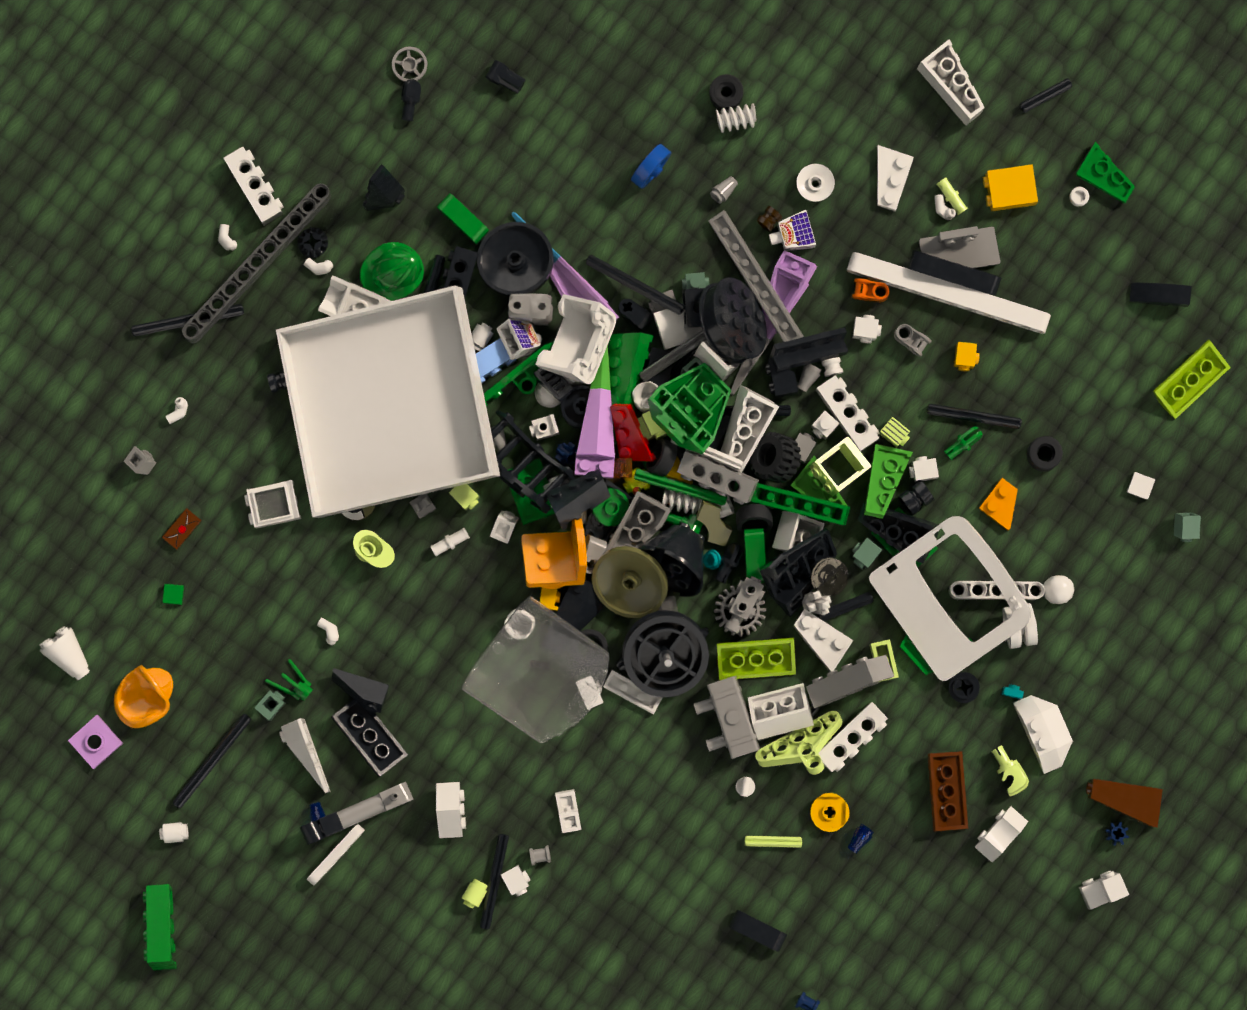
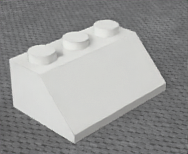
M804 683L748 698L752 725L758 740L814 725Z

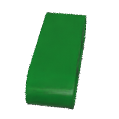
M451 193L437 206L440 212L473 243L477 244L489 232V229Z
M763 528L745 529L746 577L751 578L752 576L761 580V583H765L760 573V570L766 565Z

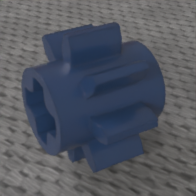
M563 442L557 447L555 458L563 466L574 464L577 452L576 446L572 442H569L568 445Z
M1118 822L1117 826L1110 823V830H1105L1109 835L1106 840H1113L1112 845L1114 846L1117 841L1124 845L1123 839L1129 838L1125 832L1128 830V827L1122 828V822ZM1118 830L1121 836L1115 839L1113 831Z

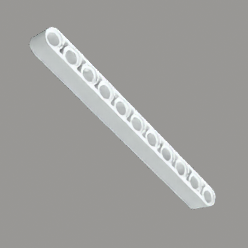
M852 252L847 272L885 283L898 289L1041 334L1046 333L1051 317L1046 312L856 252Z

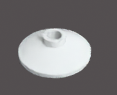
M810 164L804 167L798 174L797 189L801 196L809 201L819 202L825 200L834 189L835 180L832 172L821 164ZM817 181L819 186L813 187L812 182Z

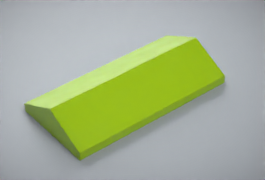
M1208 340L1153 392L1163 408L1176 419L1231 367L1213 343Z
M794 638L717 644L719 680L736 676L737 679L796 674Z

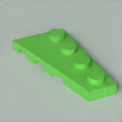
M875 444L864 515L883 519L913 452Z

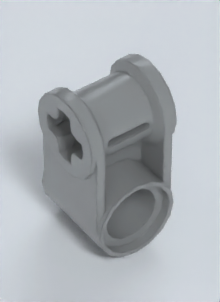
M908 324L900 325L894 332L895 340L919 357L923 355L922 351L927 344L932 342L926 335L918 332ZM900 329L907 330V338L900 337Z
M587 535L585 537L586 555L590 566H587L586 573L592 574L593 566L605 553L607 542Z

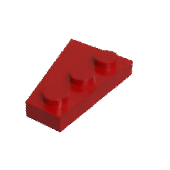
M613 404L610 406L620 460L652 462L656 460L654 453H651L647 445L649 444L647 438L643 437L641 433L640 423L631 404Z

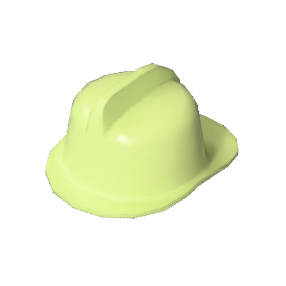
M361 530L356 533L353 538V546L356 556L361 561L379 568L388 567L392 564L395 553L388 543L373 531Z

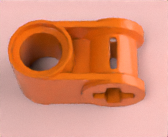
M855 278L854 280L856 285L854 294H852L853 299L884 302L887 300L889 288L885 283ZM878 288L885 290L886 294L883 297L876 295L875 291Z

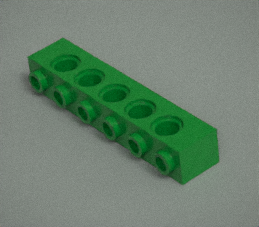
M735 481L733 490L737 491L739 484ZM761 483L757 484L751 498V502L840 525H846L850 506Z

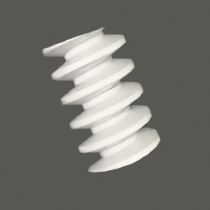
M754 103L751 104V109H749L747 104L744 105L743 110L740 106H736L735 112L732 107H729L728 113L725 108H722L721 114L716 109L718 127L722 133L726 126L729 131L732 130L733 125L736 130H739L740 124L746 129L747 123L754 128V124L757 121Z
M665 489L662 504L665 506L669 504L671 510L676 506L677 512H680L682 507H684V512L687 514L691 509L692 515L699 511L702 499Z

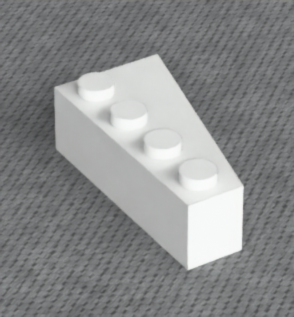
M742 385L739 387L720 451L743 461L740 472L745 468L779 408L771 400Z

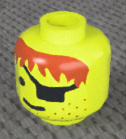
M638 467L624 475L625 483L622 485L628 494L632 492L636 495L637 491L645 492L651 486L648 483L634 479L635 471L640 469Z

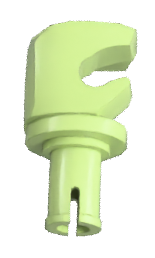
M1000 746L998 750L1001 756L996 749L991 752L1000 765L997 773L1003 772L1001 781H1005L1009 775L1014 777L1012 785L1007 789L1008 795L1014 796L1027 788L1029 779L1017 759L1014 761L1010 760L1003 746Z

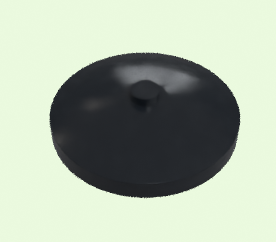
M509 222L494 228L481 242L477 255V265L483 281L493 291L508 297L511 294H531L537 291L550 277L554 264L553 250L548 238L535 226L523 222Z

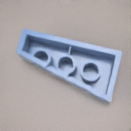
M501 338L476 353L481 383L485 382L489 376L493 377L498 374L505 365L509 367L517 361L516 359H510Z

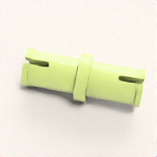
M947 177L936 184L945 195L946 202L949 201L957 215L968 209L959 197V192L954 190Z

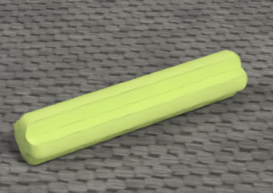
M745 836V846L802 847V838Z

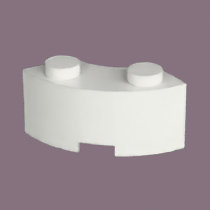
M1011 806L1006 811L1002 809L995 817L997 821L987 832L984 830L977 837L979 842L975 848L991 862L1004 852L1028 823Z

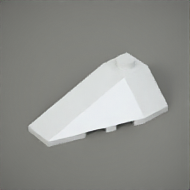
M300 718L281 726L282 731L279 733L283 743H287L325 793L331 792L305 719Z

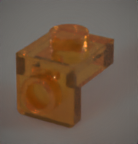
M632 458L614 459V479L632 478Z

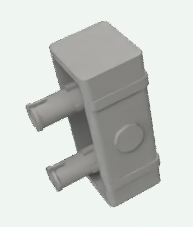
M733 676L708 684L710 698L694 703L697 715L713 709L716 711L723 733L721 736L706 740L709 752L726 746L731 759L760 750L737 677Z

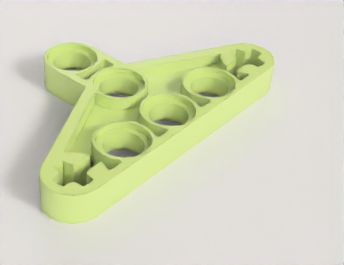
M829 711L814 719L813 726L794 730L764 746L756 752L755 757L758 764L762 767H771L803 762L810 774H819L824 769V763L818 753L841 727L842 719L837 711ZM821 727L818 732H811L813 728ZM798 736H803V737H804V738H803L801 741H799V742H795V741H794L795 738L798 737ZM782 745L787 746L783 751L777 750ZM805 749H811L809 754H802ZM813 762H819L817 767H810Z

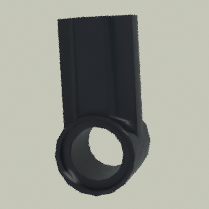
M497 60L493 62L485 76L492 83L502 85L516 94L521 91L526 79L510 71L506 65Z

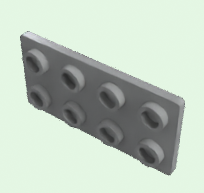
M975 226L940 232L938 236L919 240L921 252L967 267L980 268L1000 264L994 227L978 229Z

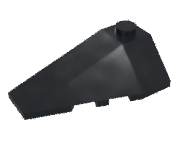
M382 164L369 179L367 187L369 191L365 195L367 200L363 202V207L367 211L392 208L396 204L399 205L405 198L404 188Z
M585 580L584 585L569 586L542 643L543 646L560 653L602 610L604 604L597 597L591 582Z

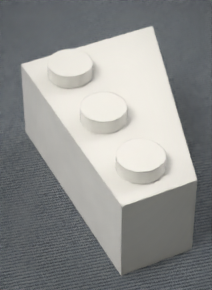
M805 609L793 625L829 672L835 670L853 642L852 639Z

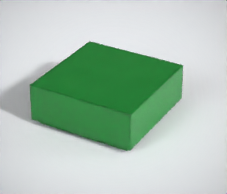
M165 584L163 603L183 605L185 586Z

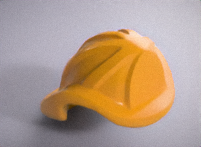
M140 665L124 677L114 695V708L117 716L125 725L132 728L146 727L157 722L167 714L170 708L169 699L173 691V679L170 673L160 668L146 669L143 665Z

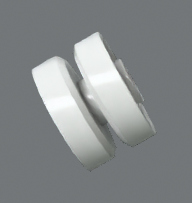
M1028 603L1031 610L1029 623L1006 639L1010 649L1021 647L1022 639L1026 646L1038 644L1037 624L1030 603ZM1004 607L1002 610L1003 622L1012 616L1010 607Z

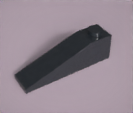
M863 502L858 521L882 537L886 543L896 548L899 552L939 525L891 509H887L883 519L864 515L866 502ZM930 551L918 558L917 561L924 563Z

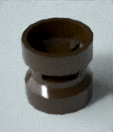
M768 205L765 213L760 215L756 221L766 231L771 232L774 229V224L780 222L783 217L778 211Z

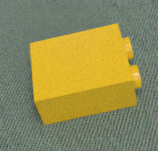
M1033 164L989 170L986 172L985 177H983L984 188L988 189L986 204L987 207L990 206L991 211L1034 206L1038 203Z

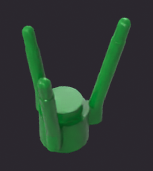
M288 659V663L303 683L300 681L297 684L284 673L281 676L295 687L293 691L268 679L265 682L293 696L297 700L301 699L304 701L313 691L310 687L311 683L306 680L293 661Z

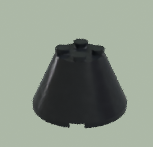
M688 524L672 525L638 547V549L653 556L662 566L668 581L667 593L671 590L678 592L681 597H693L701 592L703 588L705 538L691 530Z

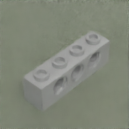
M690 450L685 451L677 470L683 479L688 481L696 480L699 482V486L707 489L709 487L714 488L717 494L725 497L726 495L734 497L733 500L740 504L751 501L759 482L758 479ZM697 465L703 467V475L696 473ZM714 473L720 474V483L714 481ZM731 481H736L739 484L737 491L731 488Z

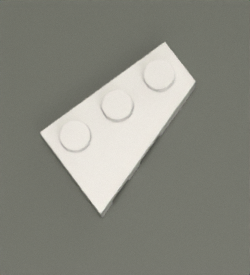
M878 145L877 206L896 211L914 157Z

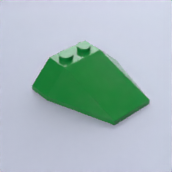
M703 363L660 385L647 399L652 420L679 447L703 454L715 439L731 389L706 363Z

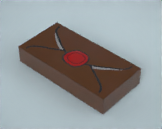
M186 508L162 538L178 550L202 520Z

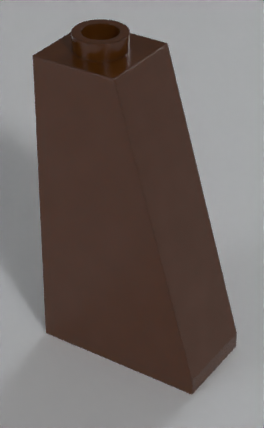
M1091 779L1090 782H1087L1086 794H1089V799L1150 827L1158 828L1163 789L1099 779Z

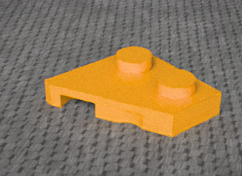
M1001 478L979 509L1009 531L1018 489Z

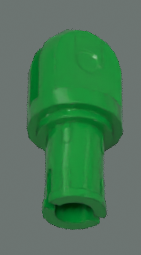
M975 426L962 436L959 434L957 436L958 441L944 450V452L953 460L963 450H971V446L982 438V431H979V428Z

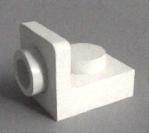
M501 511L490 537L508 544L519 518L510 511Z

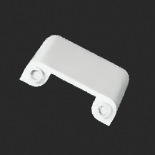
M563 294L558 303L559 314L564 318L551 351L543 350L538 355L535 365L575 381L591 384L614 330L616 316L600 302Z

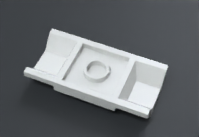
M332 275L330 286L318 311L334 316L391 301Z

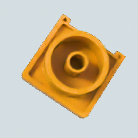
M582 518L572 520L571 532L522 535L521 545L527 587L558 589L569 585H584L587 555Z

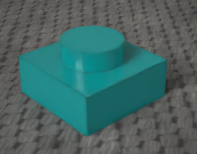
M1009 684L1008 687H1003L1001 695L1022 699L1024 691H1021L1019 686Z

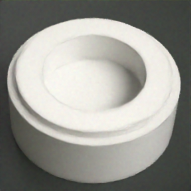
M1083 187L1074 188L1069 196L1070 202L1077 207L1084 206L1089 200L1088 191Z

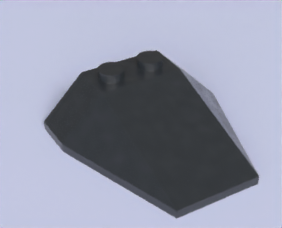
M825 528L774 557L760 570L769 595L790 617L802 606L804 596L814 589L811 576L816 564L822 559L835 558L837 555L829 530Z

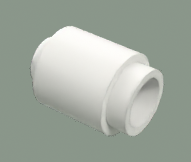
M485 323L477 324L471 333L474 349L477 351H481L482 348L484 349L494 334L491 332L492 328Z
M182 822L163 824V828L159 829L160 840H164V843L183 842L184 839H188L187 824H182Z

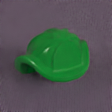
M388 242L375 248L365 258L360 269L362 287L390 301L403 299L413 293L422 282L424 276V266L418 253L408 245L399 242Z

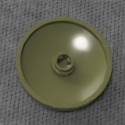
M621 546L608 550L599 558L592 572V584L599 600L608 609L624 617L641 618L649 613L656 612L667 595L668 581L662 566L653 556L638 548Z

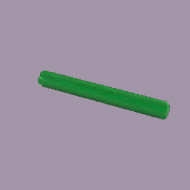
M641 469L635 471V480L722 506L726 504L727 495L725 497L717 494L715 491L659 476Z

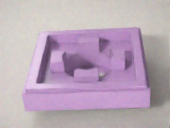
M99 715L92 718L68 740L93 769L98 767L123 744ZM92 735H98L101 738V746L97 749H92L88 745V739Z

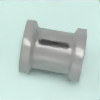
M548 845L541 849H529L532 865L544 861L551 862Z

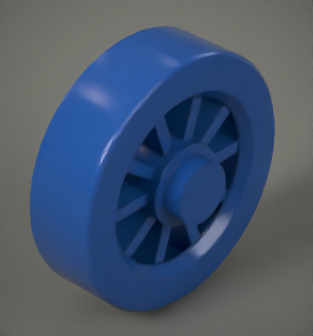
M662 144L657 145L636 169L631 181L640 189L645 188L663 171L664 165L671 156V151Z

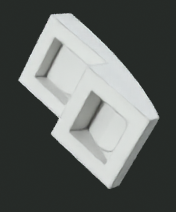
M574 789L556 792L555 796L562 833L581 830Z

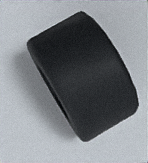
M1038 437L1031 442L1027 449L1028 462L1038 471H1050L1059 465L1062 460V446L1053 437ZM1044 446L1050 448L1052 451L1051 459L1048 461L1040 460L1037 455L1039 448Z

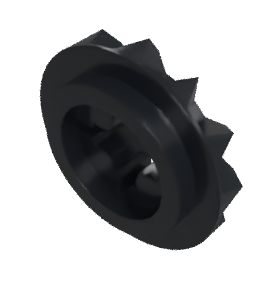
M310 227L303 230L300 236H298L297 245L303 255L315 258L321 256L326 251L328 238L319 228ZM311 235L315 240L319 241L315 243L314 250L310 244H307L310 241Z
M958 673L949 682V692L952 698L960 703L971 702L979 694V682L971 673ZM961 679H963L965 685H972V687L966 690L967 696H965L963 690H956V688L962 685Z

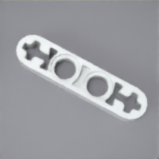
M357 824L311 873L307 880L314 886L365 830Z

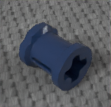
M802 992L795 1007H800L803 1010H816L820 1001H815L806 996L805 992Z

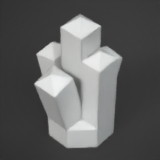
M816 591L806 594L802 605L810 613L825 615L829 613V603L832 601L830 595L821 596L820 592Z

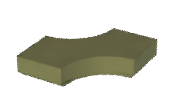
M702 501L696 519L707 527V541L726 546L732 528L721 520V506Z

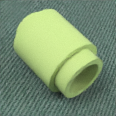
M474 879L473 882L469 883L462 896V899L465 900L463 904L472 909L475 906L479 907L487 893L486 889L488 886Z

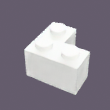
M460 782L436 783V814L439 838L463 837V829H466V818L462 817V815H465L464 803L461 804V801H465L464 790H460Z
M1107 871L1100 874V879L1094 881L1091 878L1082 882L1083 886L1079 887L1088 909H1094L1108 902L1112 903L1129 895L1120 873Z

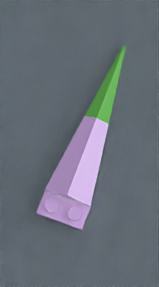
M608 345L596 376L591 383L575 457L574 476H584L588 472L599 469L603 478L613 479L615 452L613 420L610 407L612 404Z

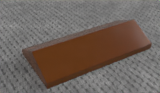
M962 751L927 754L933 831L968 829Z

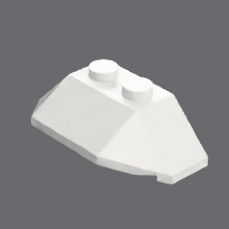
M1032 695L1014 702V707L1043 774L1062 767L1073 740L1058 706Z

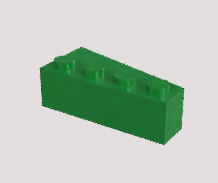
M645 333L611 335L608 342L612 405L631 404L635 412L636 406L633 401L632 392L640 384L641 377L639 373L643 371L645 359H648L649 342H652V335Z
M170 884L146 886V892H143V902L146 903V911H143L144 923L147 922V930L143 932L144 942H147V949H144V960L147 961L153 970L177 969L176 962L172 960V954L176 952L174 939L171 938V934L175 932L174 921L170 919V915L174 914L172 887Z

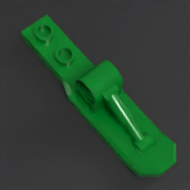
M554 342L543 345L484 393L485 403L491 397L495 400L503 393L501 389L511 381L521 393H533L537 383L534 373L539 369L535 365L537 357L543 350L551 351ZM528 380L532 383L530 391L522 389L523 381Z

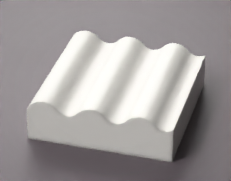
M1134 472L1127 493L1148 500L1155 479Z

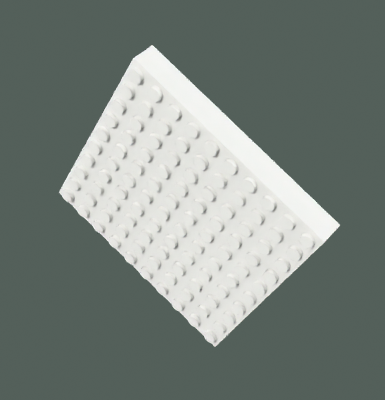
M451 286L276 330L312 517L322 518L500 476L463 289L461 287Z

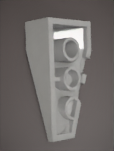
M637 491L605 552L621 546L640 547L664 525L671 509L645 493Z

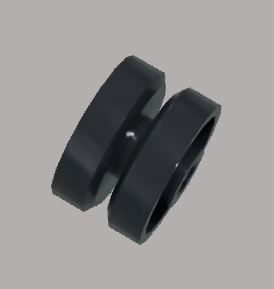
M584 385L574 386V391L561 402L564 420L568 425L579 430L582 429L586 408H584V411H580L579 406H587L590 387Z

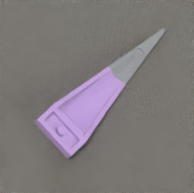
M784 250L774 267L770 283L790 314L809 286L808 282L817 266ZM762 308L767 328L765 350L777 331ZM762 353L756 358L747 359L742 362L731 388L730 394L732 396L736 393Z

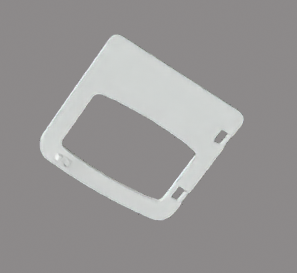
M952 516L877 568L869 576L872 586L935 675L942 681L949 680L1024 628L1031 618V610L1003 564L974 527L965 518L960 516ZM942 529L945 535L937 540L934 534ZM953 534L958 535L976 555L1012 610V616L976 642H971L951 620L931 592L916 566L918 558ZM895 563L898 568L889 573L886 568Z

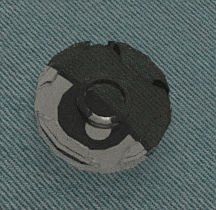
M822 559L813 569L811 576L812 585L822 595H837L847 585L848 569L838 559Z

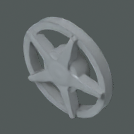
M404 47L398 50L392 59L394 74L404 82L409 80L404 78L408 72H414L418 77L413 79L418 81L427 71V59L418 48ZM410 50L418 52L423 58L416 60L411 57ZM407 51V57L403 61L396 60L400 53ZM424 61V69L419 74L417 64ZM395 63L402 65L404 69L402 76L397 73Z

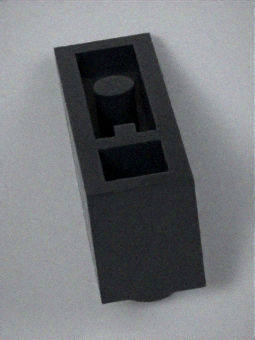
M333 669L332 681L361 707L366 708L369 712L381 713L388 694V684Z

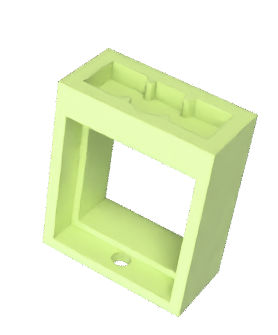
M846 437L809 466L812 475L819 479L824 490L832 497L872 467L849 437ZM838 450L841 451L856 471L855 474L839 486L836 485L821 465L823 461Z

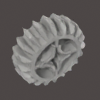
M730 586L731 593L726 589L723 591L726 597L718 596L722 603L715 602L716 606H720V609H714V613H720V616L715 617V619L723 620L719 627H722L727 622L724 614V609L730 611L727 608L729 605L726 603L727 600L739 593L735 591L734 586ZM756 601V612L753 615L754 620L746 626H741L739 637H742L743 630H745L747 635H750L749 628L755 632L757 629L754 625H762L758 619H765L764 615H760V612H766V608H760V605L765 604V601Z

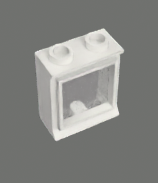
M289 480L247 489V495H244L246 506H250L251 513L248 514L250 524H254V527L257 529L301 519L297 507V497L293 488L294 482Z

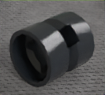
M922 481L914 484L911 487V491L906 490L898 496L905 509L912 516L921 510L922 505L926 507L934 501L933 495Z

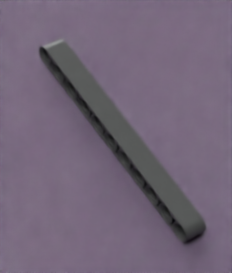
M321 183L315 185L184 325L182 333L189 343L200 341L328 204L331 194L327 185ZM319 191L327 192L324 197H317ZM306 205H313L314 208L311 211L304 210ZM295 218L301 220L298 225H292L291 221ZM281 232L288 233L285 239L278 238ZM268 246L275 247L272 253L265 252ZM255 260L262 261L259 267L252 266ZM242 274L249 275L246 281L239 280ZM229 288H236L234 294H226ZM218 301L223 302V305H222L221 308H219V309L213 308V306H214V304H215L216 302H218ZM204 315L210 316L209 321L206 323L200 322L201 317ZM191 329L197 330L196 335L193 337L187 336L188 331Z

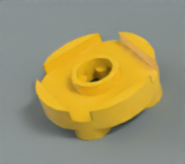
M822 794L814 800L811 806V819L815 826L823 831H837L848 821V804L837 794ZM828 807H832V810L835 811L831 818L824 814Z

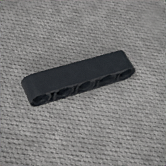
M913 250L908 265L910 270L994 296L997 294L1002 277Z

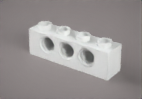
M241 147L224 157L225 162L262 224L265 226L282 216L283 212L281 209L284 207L279 198L274 199L271 193L274 190L270 183L263 181L262 177L265 175L261 168L254 166L252 161L255 158L251 151H246L244 147ZM244 165H249L250 171L242 173L241 168ZM258 181L260 186L257 189H251L250 185L252 182ZM268 197L270 199L269 203L265 206L260 205V200Z
M835 375L817 387L816 392L837 422H839L846 435L861 452L879 439L878 435L880 433L874 424H869L867 421L869 417L866 412L858 408L856 405L858 401L852 393L848 394L845 389L847 385L841 377L838 379ZM841 393L843 401L836 402L833 399V394ZM847 408L852 409L854 416L851 418L846 417L844 410ZM862 424L865 427V432L857 433L855 425Z
M870 702L818 753L830 772L834 770L838 772L845 765L843 761L848 756L852 759L859 752L857 748L862 743L866 745L873 739L872 733L876 730L880 732L887 725L885 721L888 718L873 702ZM864 720H869L872 723L869 731H865L861 726ZM850 733H855L858 736V741L855 744L848 742L847 738ZM841 746L844 749L842 757L834 755L835 747Z

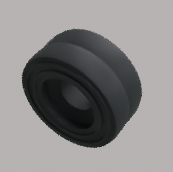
M720 75L710 85V100L719 109L725 108V110H729V107L734 109L742 101L743 85L733 75ZM728 87L731 89L732 94L729 97H724L721 94V90Z

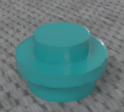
M716 550L707 551L703 556L704 565L710 569L718 568L721 564L720 554Z

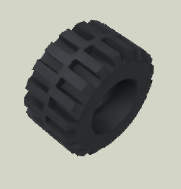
M776 432L763 434L749 460L752 465L751 470L759 478L774 483L787 482V479L790 480L792 475L796 474V469L800 466L799 459H801V455L799 452L801 450L798 447V443L793 438Z

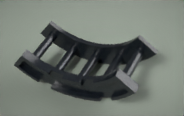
M497 410L495 413L501 421L491 430L492 438L494 439L506 426L515 435L496 455L500 472L499 478L522 498L526 496L531 499V505L547 514L551 508L547 504L548 497L546 493L553 488L559 487L566 479L569 481L575 479L573 476L574 472L570 467L562 466L543 452L544 449L540 444H534L513 422L515 419L508 412L503 413ZM521 441L531 451L513 470L508 471L501 464L502 460ZM536 456L539 457L547 465L528 484H523L517 479L519 473ZM552 469L560 474L543 493L537 494L534 492L533 489Z

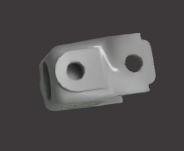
M511 294L508 304L509 318L529 322L532 325L548 326L553 316L552 297L548 294Z

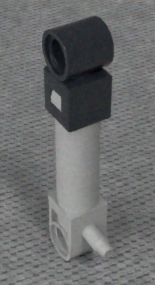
M404 782L299 828L306 844L310 845L414 799L407 783Z

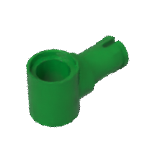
M669 513L665 521L669 525L686 523L697 534L700 533L703 523L698 521L694 514H690L688 517H681Z

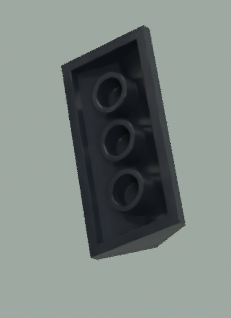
M355 700L331 716L378 777H381L408 756L375 712H369Z

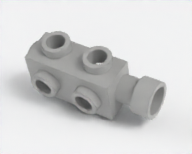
M751 576V578L746 577L745 581H740L736 589L739 593L736 599L732 597L727 607L730 609L729 613L732 616L730 620H727L724 626L725 629L738 634L741 629L740 624L742 620L752 619L756 611L754 605L756 601H761L765 593L762 591L764 585L761 584V580ZM753 587L755 589L754 593H749L747 588ZM740 604H745L746 609L744 611L739 609Z

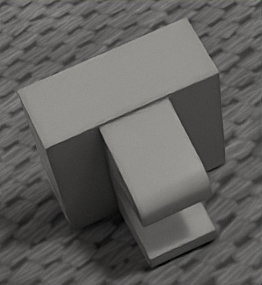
M426 493L409 502L420 519L436 509Z

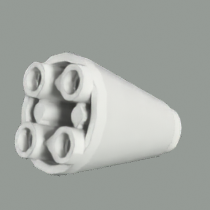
M63 626L55 632L56 637L53 639L48 638L40 644V652L71 677L79 680L89 673L90 670L87 668V661L73 629Z

